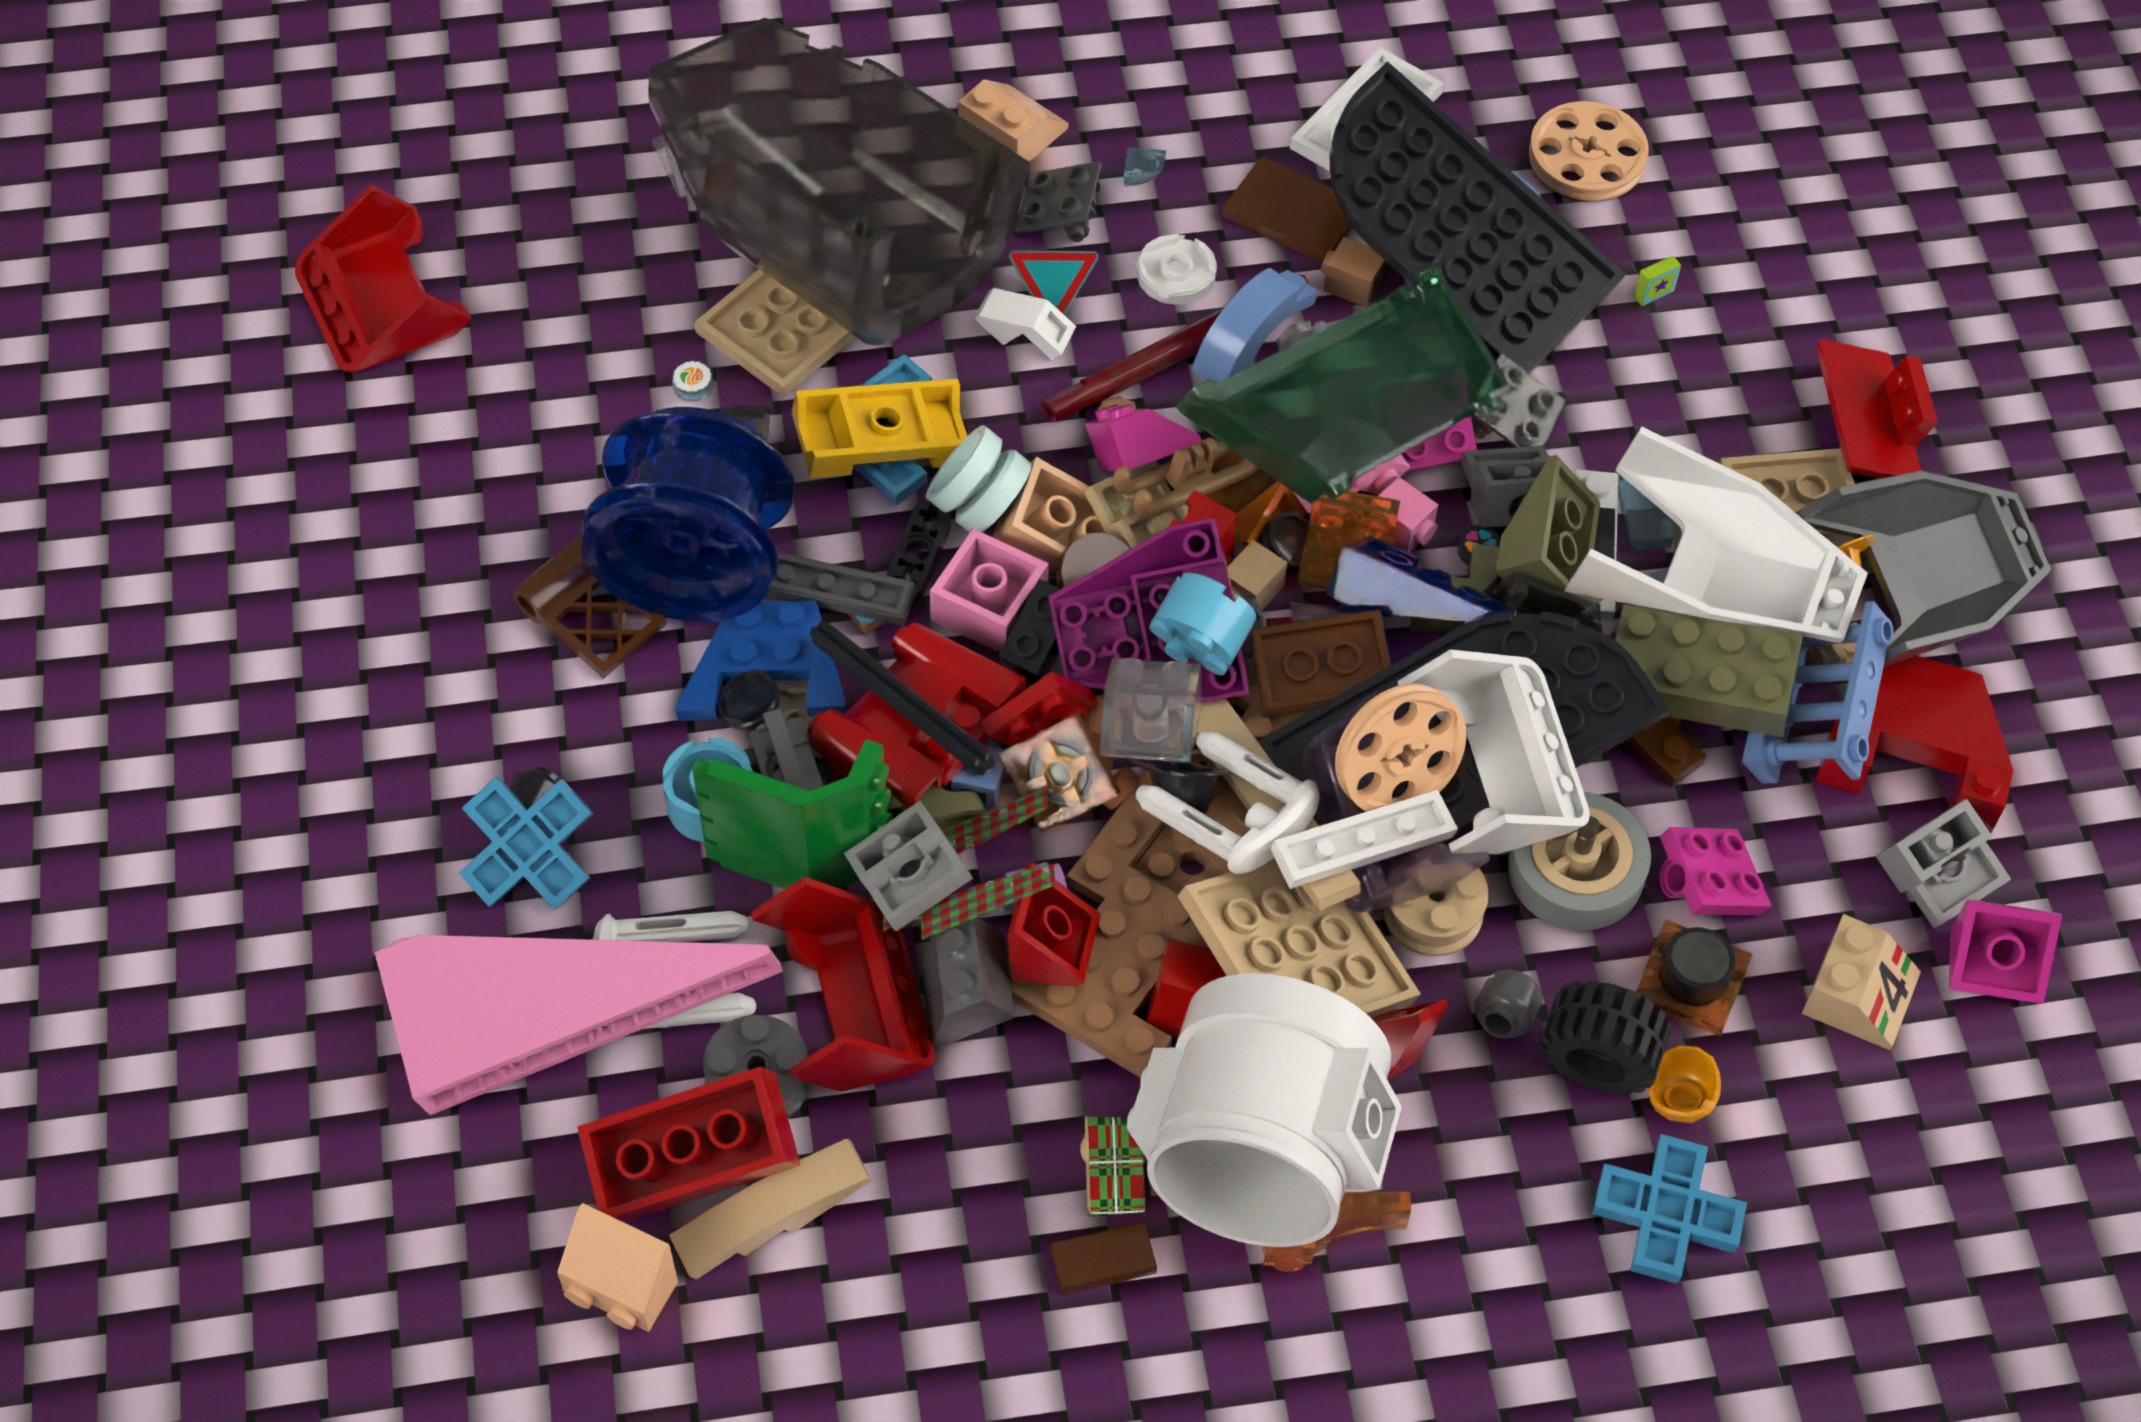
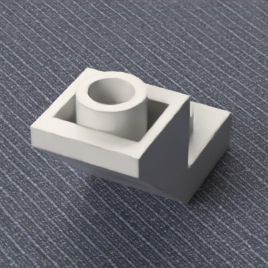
M992 288L988 291L974 317L1002 345L1024 334L1051 360L1062 355L1076 328V325L1048 300Z

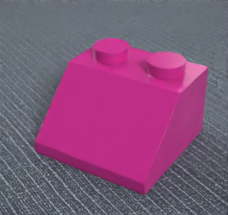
M1116 404L1095 412L1097 419L1085 423L1100 471H1116L1118 467L1123 466L1131 470L1172 455L1183 448L1187 449L1188 446L1195 443H1201L1199 434L1150 409H1133L1132 404L1123 406Z

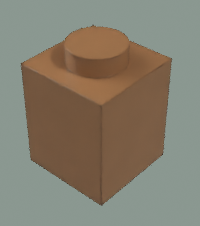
M1343 237L1336 250H1329L1321 266V272L1325 274L1323 291L1368 308L1384 281L1386 261L1372 248Z

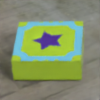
M1674 256L1667 257L1640 270L1634 298L1641 306L1674 292L1681 269V264Z

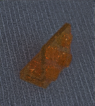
M1315 486L1311 504L1310 525L1299 571L1298 584L1317 589L1382 599L1397 530L1400 500Z

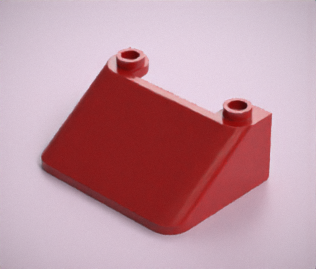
M369 185L301 252L295 264L297 281L338 367L348 373L360 372L451 338L458 334L472 320L467 308L463 304L456 301L443 302L426 293L406 253L409 247H416L423 238L422 220L416 207L373 185Z

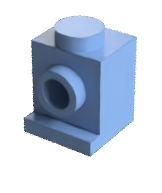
M988 739L984 744L985 747L993 752L995 763L992 769H988L984 775H977L964 765L951 780V792L973 791L977 793L981 798L985 812L997 808L1008 771V750L1001 749L1000 744L992 739Z

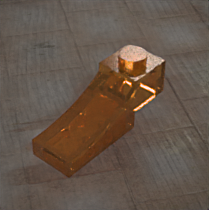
M1345 1192L1340 1203L1337 1222L1329 1234L1315 1242L1300 1246H1262L1263 1266H1275L1277 1270L1284 1272L1298 1271L1304 1268V1266H1312L1316 1253L1339 1241L1370 1232L1406 1229L1411 1213L1410 1192Z

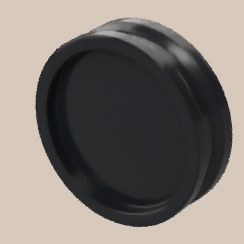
M1281 513L1269 521L1262 530V546L1287 562L1286 573H1300L1315 563L1319 557L1320 541L1318 534L1312 524L1297 513Z
M749 670L738 674L725 684L717 699V709L730 727L738 730L751 729L764 722L763 713L777 709L780 701V691L766 672Z

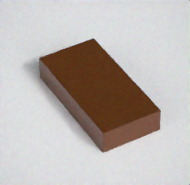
M1145 1222L1050 1244V1254L1062 1296L1153 1275L1157 1272V1264Z

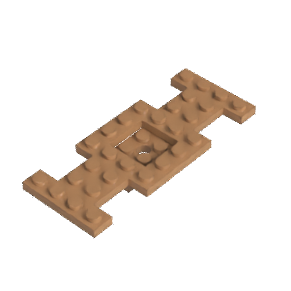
M1245 657L1250 694L1226 699L1245 711L1240 719L1260 745V739L1310 711L1264 717L1253 661ZM1167 746L1160 753L1192 761ZM1211 759L1205 765L1206 767L1217 768ZM1149 770L1141 777L1134 789L1125 798L1067 875L1066 884L1100 904L1096 910L1100 913V919L1084 983L1075 987L1012 980L1009 952L1007 953L1014 1002L1140 1078L1143 1070L1148 1066L1153 1048H1170L1172 1044L1171 1036L1137 1017L1139 1011L1153 994L1167 938L1210 949L1177 896L1186 885L1231 872L1227 866L1228 861L1204 846L1197 844L1194 840L1168 824L1164 827L1166 823L1141 808L1135 795L1140 786H1153ZM1219 775L1215 796L1209 805L1206 816L1243 837L1251 830L1245 825V817L1248 810L1223 775ZM1195 860L1201 863L1205 869L1200 874L1189 875L1181 870L1180 865L1185 861Z

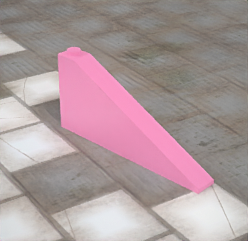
M416 935L412 938L398 939L391 943L389 947L375 952L412 1098L429 1115L453 1107L783 972L780 962L770 947L760 944Z

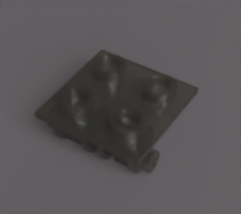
M1501 353L1470 413L1472 415L1471 421L1474 436L1476 438H1484L1485 435H1489L1494 431L1514 447L1545 446L1566 400Z

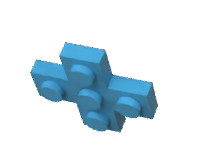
M495 777L462 807L492 843L464 867L459 874L489 907H493L523 878H526L550 906L556 910L591 879L560 845L594 814L564 780H559L528 809L499 777Z
M1661 1134L1657 1142L1650 1176L1604 1163L1592 1214L1639 1227L1630 1271L1678 1284L1682 1277L1689 1241L1731 1253L1736 1252L1740 1242L1747 1202L1700 1190L1708 1150L1707 1146Z

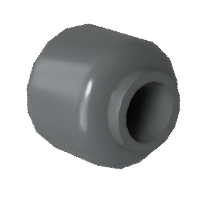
M1500 969L1493 972L1485 981L1475 1000L1474 1012L1484 1030L1497 1038H1518L1525 1035L1532 1026L1542 1006V993L1535 981L1523 972L1513 969Z

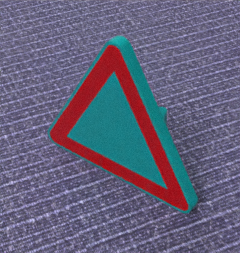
M1012 251L1009 254V260L1030 296L1048 300L1065 315L1097 263L1098 254L1094 251Z

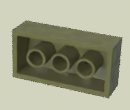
M1623 604L1615 641L1637 661L1669 708L1668 717L1784 738L1800 660L1803 635Z

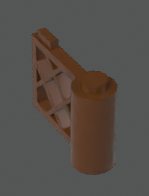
M576 537L513 589L512 596L518 607L533 622L545 625L604 679L666 626L667 619L664 615L667 613V609L649 593L644 597L640 596L604 564L605 553L598 543L590 538L585 540L581 537ZM606 581L618 592V603L592 602V592ZM587 597V602H581ZM623 597H624L629 603H623ZM568 612L587 613L586 629H567L559 620ZM592 613H618V630H592ZM623 613H642L651 621L641 630H622ZM580 640H586V645H584ZM591 640H617V651L603 662L591 651ZM622 640H629L622 646Z

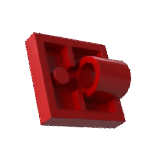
M1051 671L982 720L981 723L989 737L1030 754L1065 728L1074 727L1082 723L1088 717V712L1100 704L1091 689Z

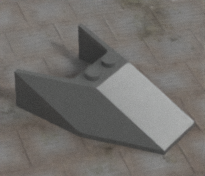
M1917 471L1838 487L1795 512L1814 529L1856 539L1867 535H1874L1876 537L1875 541L1865 549L1869 565L1874 571L1885 596L1886 605L1891 610L1895 620L1893 640L1888 644L1884 666L1990 630L2051 571L2018 493L1934 473Z

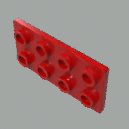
M1821 339L1816 344V350L1846 470L1851 473L1876 478H1887L1921 471L1916 447L1938 423L1921 358L1906 355L1894 369L1891 355L1887 352Z

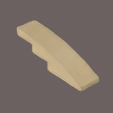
M844 1139L800 1159L801 1166L767 1176L671 1233L669 1237L688 1275L694 1279H699L734 1254L739 1253L747 1256L784 1230L793 1234L870 1182L872 1179L851 1140Z

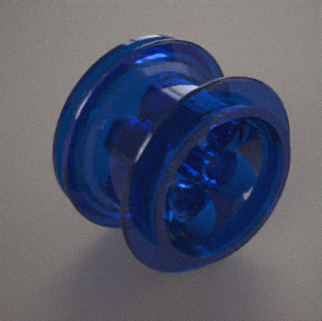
M664 408L633 417L616 427L607 438L602 452L603 470L612 488L603 492L590 503L582 521L581 553L592 576L607 591L622 601L648 613L662 615L665 618L691 622L721 621L740 616L755 608L766 596L769 585L777 573L779 564L776 544L767 529L779 523L788 514L794 503L795 481L785 459L754 428L732 416L705 408Z

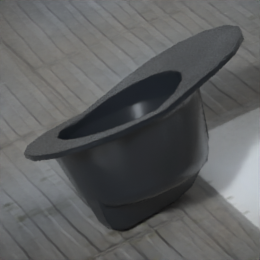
M1136 752L1129 754L1127 757L1131 764L1150 771L1153 786L1160 787L1204 815L1207 814L1209 805L1214 799L1218 776L1228 773L1227 769L1206 767L1183 758L1160 753Z

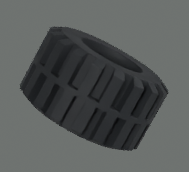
M1598 981L1571 982V985H1564L1557 992L1539 1047L1543 1052V1058L1551 1064L1553 1069L1576 1083L1607 1093H1640L1646 1091V1088H1651L1655 1082L1671 1033V1024L1665 1018L1666 1014L1660 1008L1654 1006L1652 1001L1630 989Z

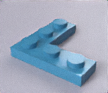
M903 354L861 386L931 381L932 377L908 356ZM879 418L876 421L880 425H883L888 421V419ZM914 460L853 465L857 472L896 506L928 482L927 472Z

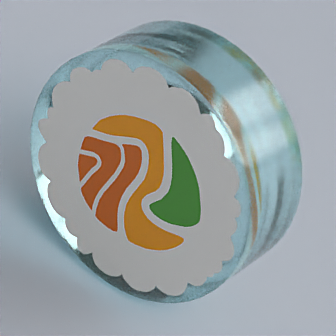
M697 360L685 361L677 365L672 372L673 391L677 397L684 401L696 402L703 400L713 391V373L711 368L704 362Z

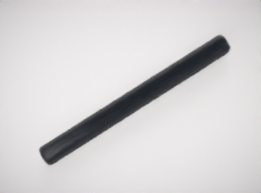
M821 621L817 627H812L810 636H812V643L971 771L977 775H984L988 769H992L995 761L991 750L827 621Z

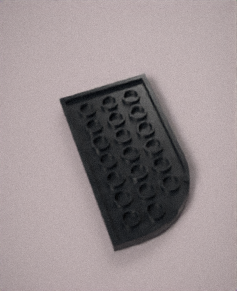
M1388 61L1353 94L1346 104L1332 136L1329 162L1331 182L1335 196L1348 222L1378 255L1522 383L1623 280L1626 273Z
M1542 611L1541 614L1511 615L1510 612H1504L1471 621L1263 737L1259 742L1262 749L1277 768L1301 782L1308 779L1316 782L1320 796L1313 818L1319 826L1366 812L1343 792L1336 777L1335 757L1337 747L1348 723L1372 698L1390 688L1399 686L1397 681L1449 650L1526 657L1534 661L1545 676L1575 768L1669 716V708L1637 661L1607 634L1604 633L1602 635L1589 627L1577 623V619L1561 614ZM1405 702L1396 709L1393 717L1394 720H1398L1407 714L1410 702ZM1436 714L1430 719L1428 729L1435 728L1442 722ZM1375 733L1365 735L1358 744V750H1363L1370 746L1374 740ZM1467 734L1462 760L1451 780L1439 792L1458 828L1453 837L1473 827L1475 815L1485 808H1490ZM1442 750L1430 757L1427 768L1434 767L1440 762L1443 756ZM1374 772L1367 773L1359 780L1358 790L1364 789L1372 782ZM1409 781L1399 783L1392 793V798L1401 796L1406 791ZM1450 839L1351 870L1360 881V888L1363 889L1390 874L1392 870L1418 858L1419 854L1437 847Z

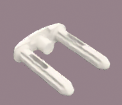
M1203 731L1197 736L1196 744L1204 756L1286 805L1279 812H1276L1261 802L1255 803L1245 817V825L1251 830L1243 837H1240L1158 786H1140L1136 791V799L1143 810L1228 861L1229 871L1235 874L1251 872L1274 859L1270 850L1274 840L1305 830L1315 815L1319 804L1320 795L1317 784L1311 779L1301 782L1225 736L1216 732Z
M734 911L615 920L611 914H606L597 923L593 940L693 942L730 939L746 932L749 927V921L745 915ZM729 993L644 1029L730 1022L743 1016L752 1015L756 1010V1002L752 997L744 994Z

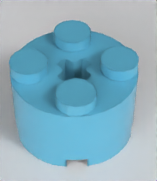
M1183 573L1181 579L1178 576L1152 619L1149 629L1166 643L1164 651L1171 658L1182 663H1187L1189 659H1195L1212 673L1224 675L1256 620V613L1239 595L1235 602L1224 596L1222 593L1226 586L1199 574Z
M708 738L709 742L694 744L693 740L681 745L669 756L663 768V790L669 819L681 834L699 842H704V835L692 772L693 764L698 760L712 762L714 758L753 772L745 751L735 743L722 738Z

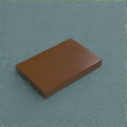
M1264 157L1259 158L1222 209V217L1322 263L1329 250L1335 251L1343 237L1346 238L1353 228L1340 208L1334 189Z
M1380 609L1253 628L1248 634L1264 717L1313 710L1391 666Z

